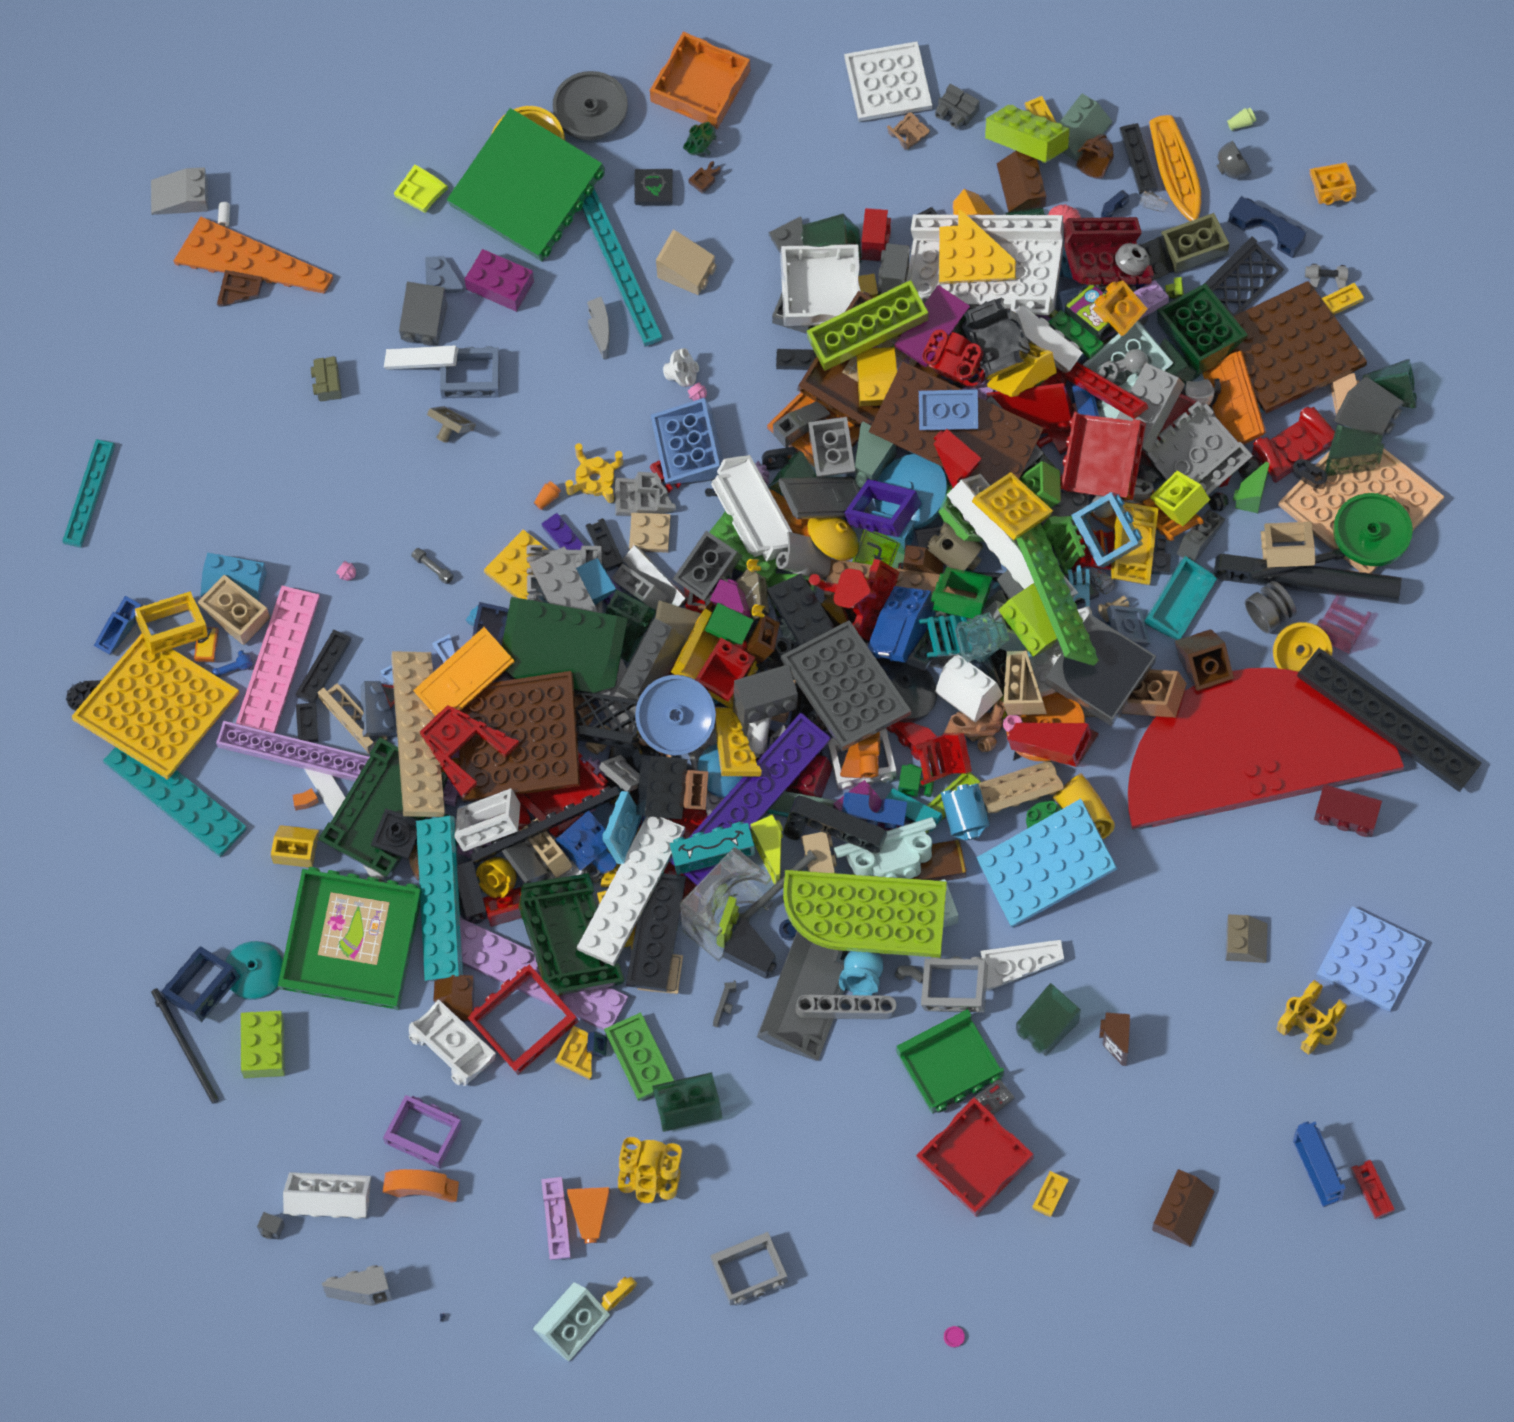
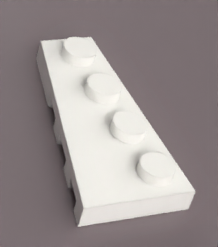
M1061 940L981 951V958L988 965L987 991L1064 961Z

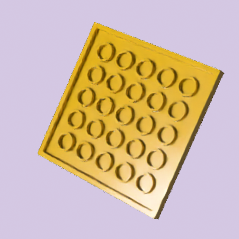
M141 634L72 715V720L168 780L239 695V690L173 649L152 655Z

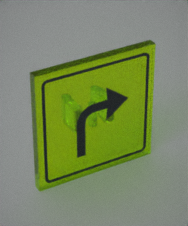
M864 529L858 544V553L852 562L872 565L873 560L878 559L892 567L900 543L882 533L870 532Z

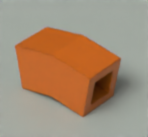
M312 788L303 793L292 795L295 810L307 809L319 803Z

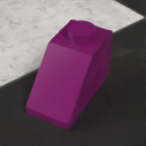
M720 579L710 601L716 606L720 603L750 618L751 613L744 591L738 587L739 584L730 579L728 581Z

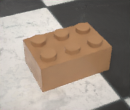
M1151 669L1140 686L1131 694L1122 714L1176 717L1187 683L1178 671Z

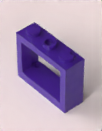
M867 479L844 513L850 526L866 529L870 532L882 533L886 536L899 537L920 507L921 501L915 490ZM872 499L900 505L891 519L864 513Z

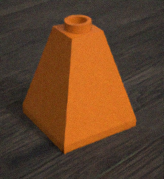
M610 1188L567 1189L582 1239H585V1243H597V1239L600 1238L610 1197Z

